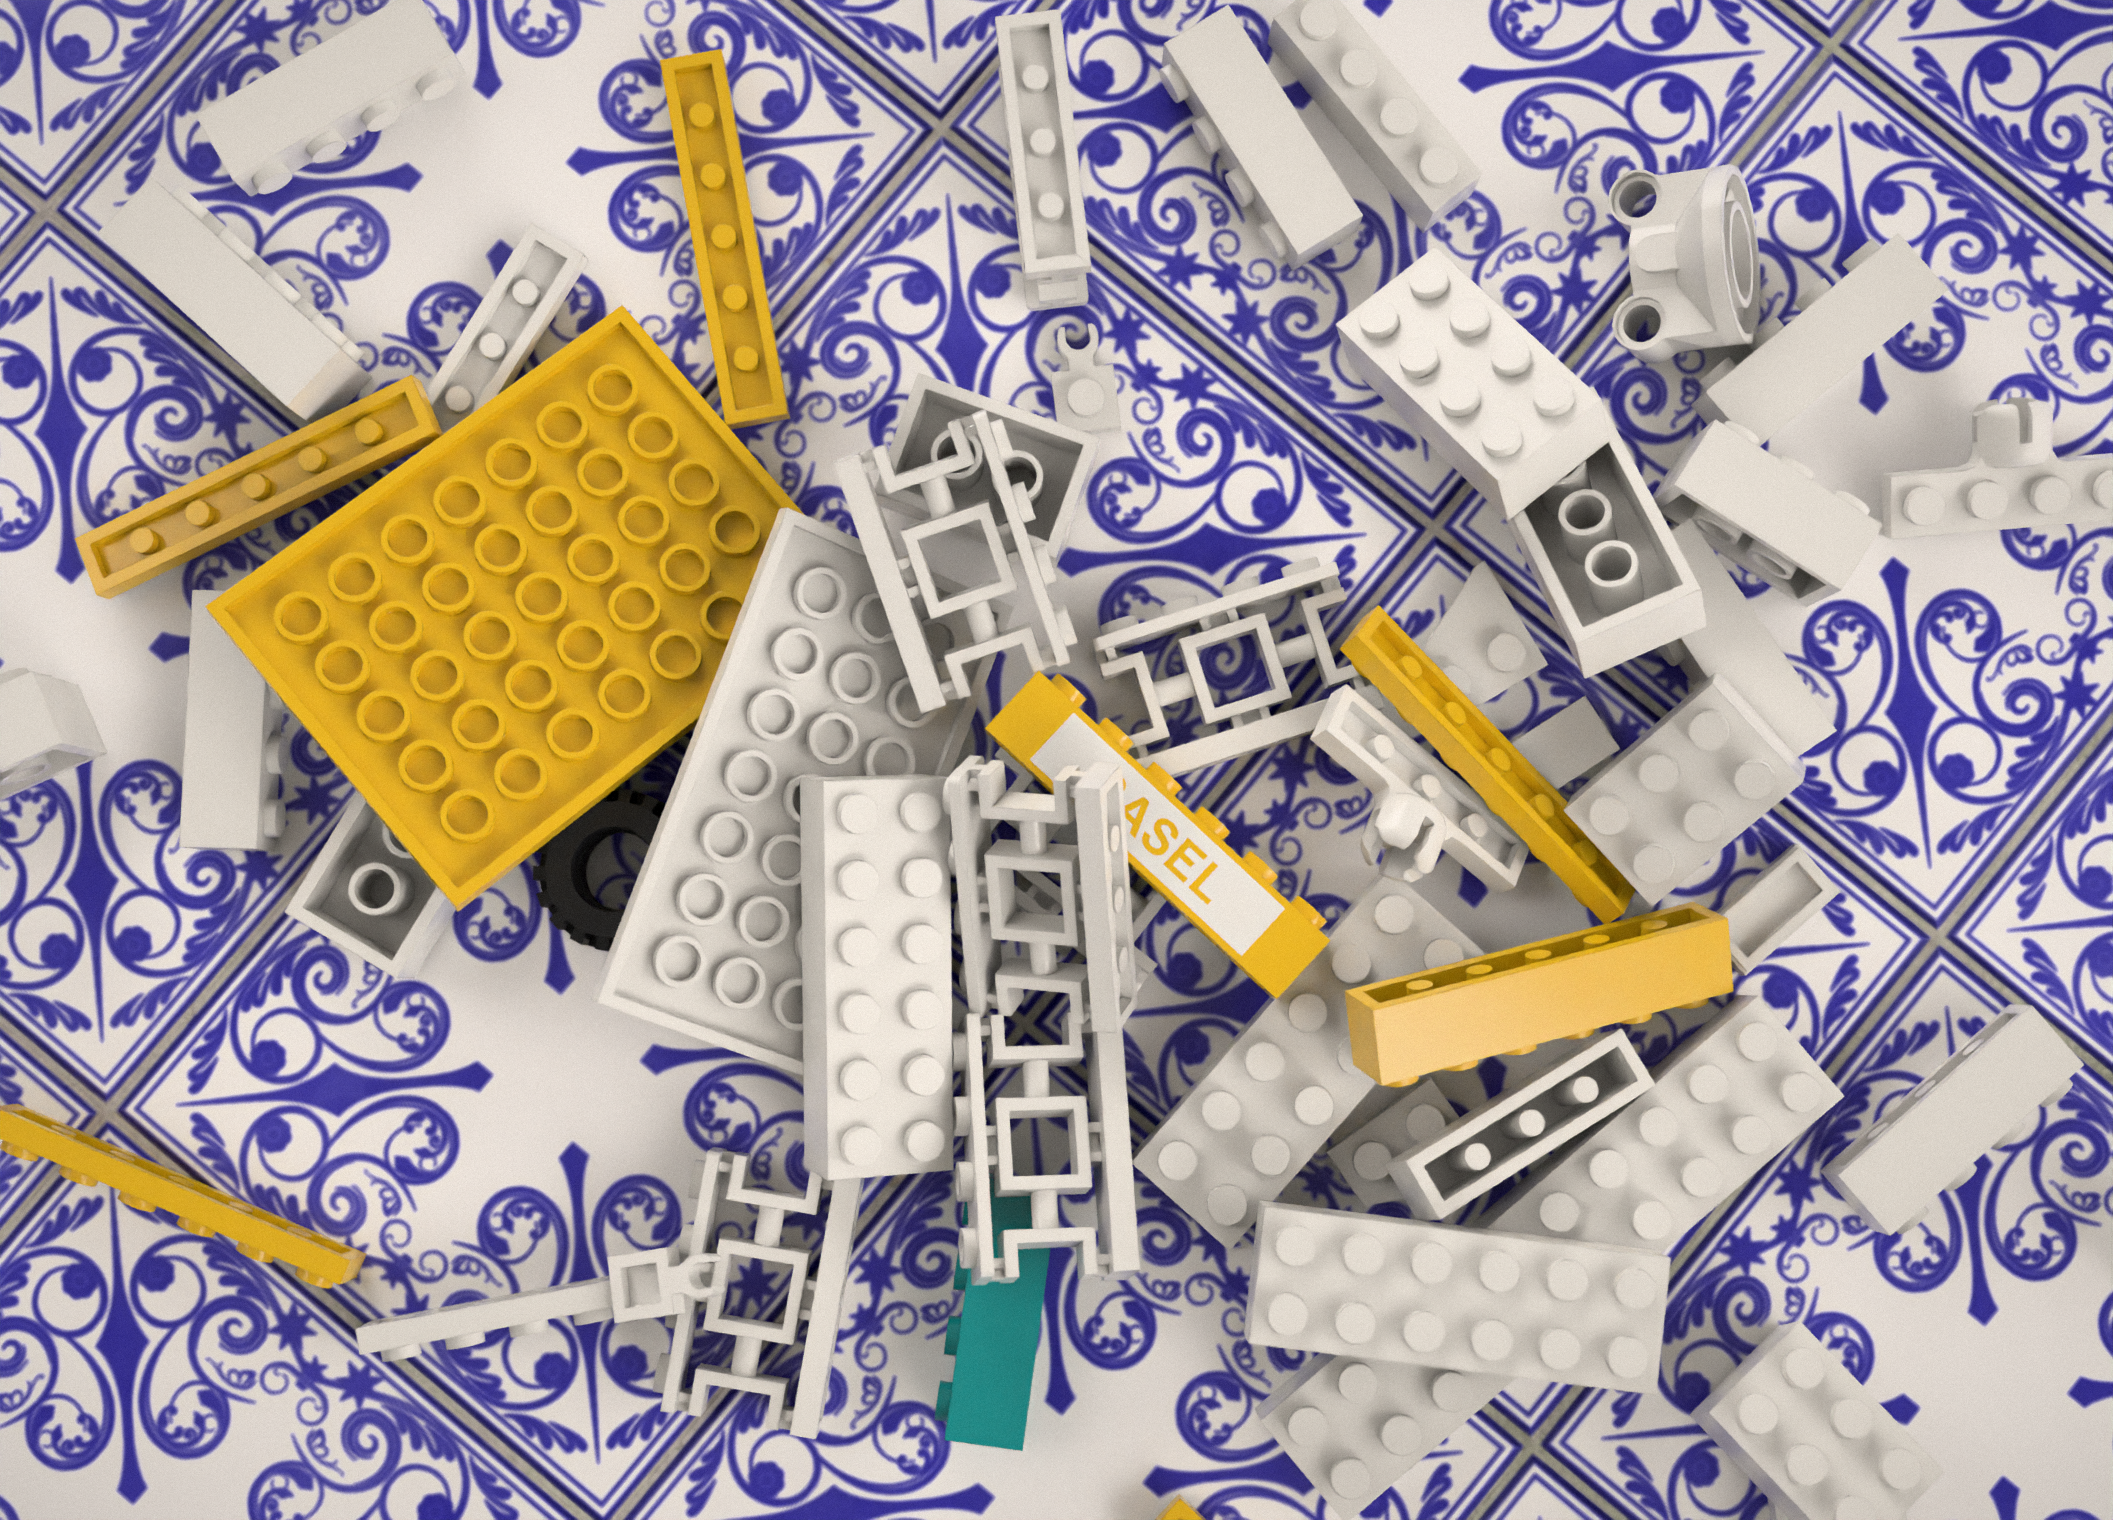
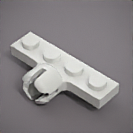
M2009 398L2006 404H1998V399H1993L1978 404L1972 411V454L1967 463L1958 467L1882 473L1883 536L1889 539L2113 520V453L2057 458L2053 451V408L2047 402L2032 398Z
M1348 684L1331 693L1310 740L1365 784L1374 795L1375 806L1360 842L1365 862L1369 866L1375 865L1382 846L1386 849V852L1379 866V874L1397 882H1413L1421 878L1423 873L1428 874L1433 871L1440 851L1443 849L1497 895L1514 888L1529 851L1527 843L1502 817L1497 816L1487 807L1484 799Z

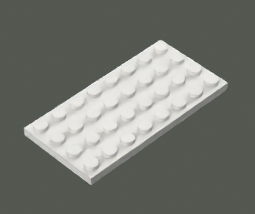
M790 508L779 509L591 1000L803 1076L800 778L909 774L949 777L954 770L997 652L963 663L971 687L970 696L947 701L946 706L921 714L860 539ZM930 570L939 598L970 588ZM923 595L914 596L913 600L942 680L949 678L951 675L944 658V651L974 641L964 610L962 608L931 619ZM991 598L988 602L998 631H1005L1014 607Z

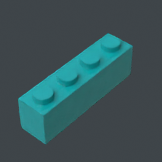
M989 1173L993 1257L998 1258L997 1236L1003 1230L1032 1229L1031 1196L995 1197L994 1174ZM967 1202L964 1203L962 1225H968ZM1050 1248L1018 1249L1019 1277L1013 1283H1000V1281L988 1282L986 1285H972L971 1268H961L958 1250L953 1290L965 1291L962 1317L949 1315L944 1355L956 1356L953 1382L940 1380L935 1411V1420L947 1422L946 1441L1023 1451Z

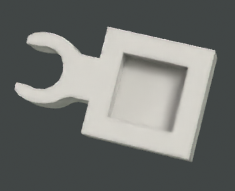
M1093 323L1088 324L1087 330L1090 342L1085 348L1075 350L1067 344L1065 327H1060L1057 334L1058 351L1068 364L1069 370L1051 372L1056 421L1089 434L1121 431L1113 364L1094 367V357L1097 354L1099 340L1095 325Z
M666 1247L607 1257L614 1323L685 1313L683 1293L693 1298H709L719 1296L725 1291V1286L705 1287L700 1280V1270L706 1263L722 1261L719 1254H695L685 1259L681 1265L678 1247Z

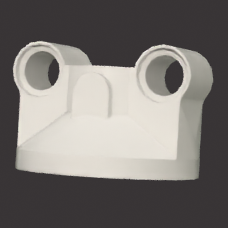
M1728 164L1664 175H1655L1647 170H1632L1624 173L1614 182L1608 198L1610 212L1630 233L1629 266L1633 296L1627 298L1619 305L1614 313L1612 323L1614 336L1620 344L1637 359L1645 363L1659 364L1684 351L1753 343L1754 335L1758 331L1761 304L1759 249L1753 208L1746 182L1739 167ZM1649 194L1657 195L1656 204L1648 214L1639 218L1632 217L1633 207L1639 199ZM1660 317L1661 325L1657 334L1648 341L1637 342L1636 334L1640 324L1648 318Z

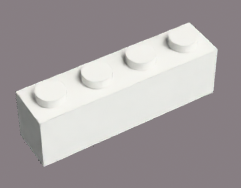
M395 0L195 116L231 178L252 197L257 193L268 194L281 189L290 182L292 173L313 161L322 163L335 158L347 147L346 142L367 130L375 132L391 126L400 118L402 110L421 99L434 100L445 95L455 86L456 79L467 73L424 1Z
M1295 0L1273 17L1268 45L1422 233L1472 195L1483 173L1341 0Z
M1229 5L1164 43L1163 68L1159 70L1164 87L1176 103L1185 100L1196 118L1192 122V127L1197 139L1209 155L1218 152L1230 171L1225 174L1230 191L1242 207H1246L1249 204L1253 207L1263 225L1258 227L1259 234L1266 248L1275 259L1278 260L1284 256L1294 271L1357 232L1363 214Z
M1899 232L1881 247L1871 238L1842 263L1849 272L1843 279L1832 287L1824 277L1794 302L1801 310L1797 317L1786 326L1776 317L1754 335L1753 343L1748 344L1754 350L1751 355L1737 366L1730 357H1727L1704 376L1699 383L1705 388L1706 392L1694 401L1691 406L1707 425L1716 419L1723 424L1726 421H1732L1746 427L1758 437L1759 443L1757 445L1760 447L1946 293L1948 289Z
M1688 519L1671 530L1702 589L1707 627L1662 645L1657 649L1671 666L1680 665L1693 684L1688 688L1689 694L1718 671L1797 757L1836 732L1837 730L1692 519Z
M192 590L179 847L198 850L275 852L276 838L282 837L286 824L285 804L282 799H278L279 774L286 772L289 761L288 741L285 736H281L282 710H288V708L208 613L205 606L226 591Z
M2009 1004L1821 1169L1820 1172L1871 1230L1889 1236L1894 1232L1904 1234L1917 1226L1927 1216L1929 1209L1925 1205L1943 1189L1946 1192H1950L1959 1188L1975 1174L1977 1167L1974 1162L1991 1147L1993 1149H2000L2017 1138L2025 1128V1124L2021 1120L2039 1104L2041 1107H2047L2061 1099L2073 1086V1082L2069 1078L2083 1067L2084 1064L2032 1005Z
M1622 1028L1595 1034L1384 1165L1417 1220H1441L1655 1086V1083Z

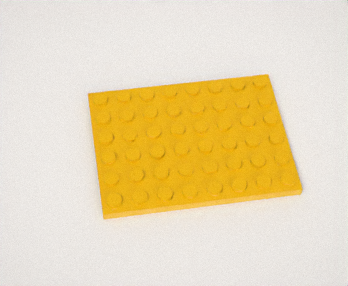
M621 305L205 607L210 616L456 911L459 912L697 725L779 509L790 508L801 514L803 512L626 308Z

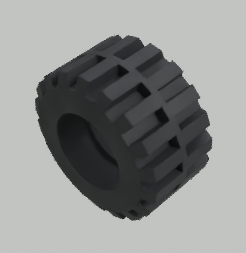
M619 788V791H612L535 851L542 853L540 866H533V880L540 881L542 892L536 894L541 907L548 908L553 915L549 920L558 930H565L571 935L569 939L581 945L595 947L597 950H610L625 909L608 908L594 898L588 887L586 877L589 857L602 840L616 833L633 834L644 840L650 847L665 808V803L634 790Z

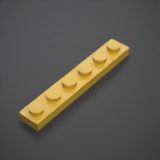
M722 49L660 60L725 424L732 430L790 419Z
M410 375L75 538L96 595L111 599L429 445L443 435L422 382L413 375Z
M1379 605L1365 615L1340 647V650L1351 660L1355 670L1364 678L1369 679L1395 706L1400 717L1413 725L1440 753L1446 765L1457 771L1484 799L1487 807L1494 814L1502 817L1527 843L1532 854L1552 869L1571 889L1572 894L1580 904L1589 908L1603 924L1610 923L1623 915L1636 889L1564 812L1568 802Z
M20 1104L0 1106V1139H2L0 1149L12 1156L28 1161H37L39 1156L61 1165L58 1173L70 1181L90 1187H95L99 1181L120 1190L117 1197L118 1200L128 1206L147 1212H155L156 1208L160 1207L179 1216L176 1224L184 1230L209 1238L214 1237L215 1233L218 1232L239 1241L236 1246V1250L239 1253L265 1263H272L276 1257L297 1266L295 1275L312 1285L330 1289L334 1283L341 1285L357 1278L367 1255L362 1251Z

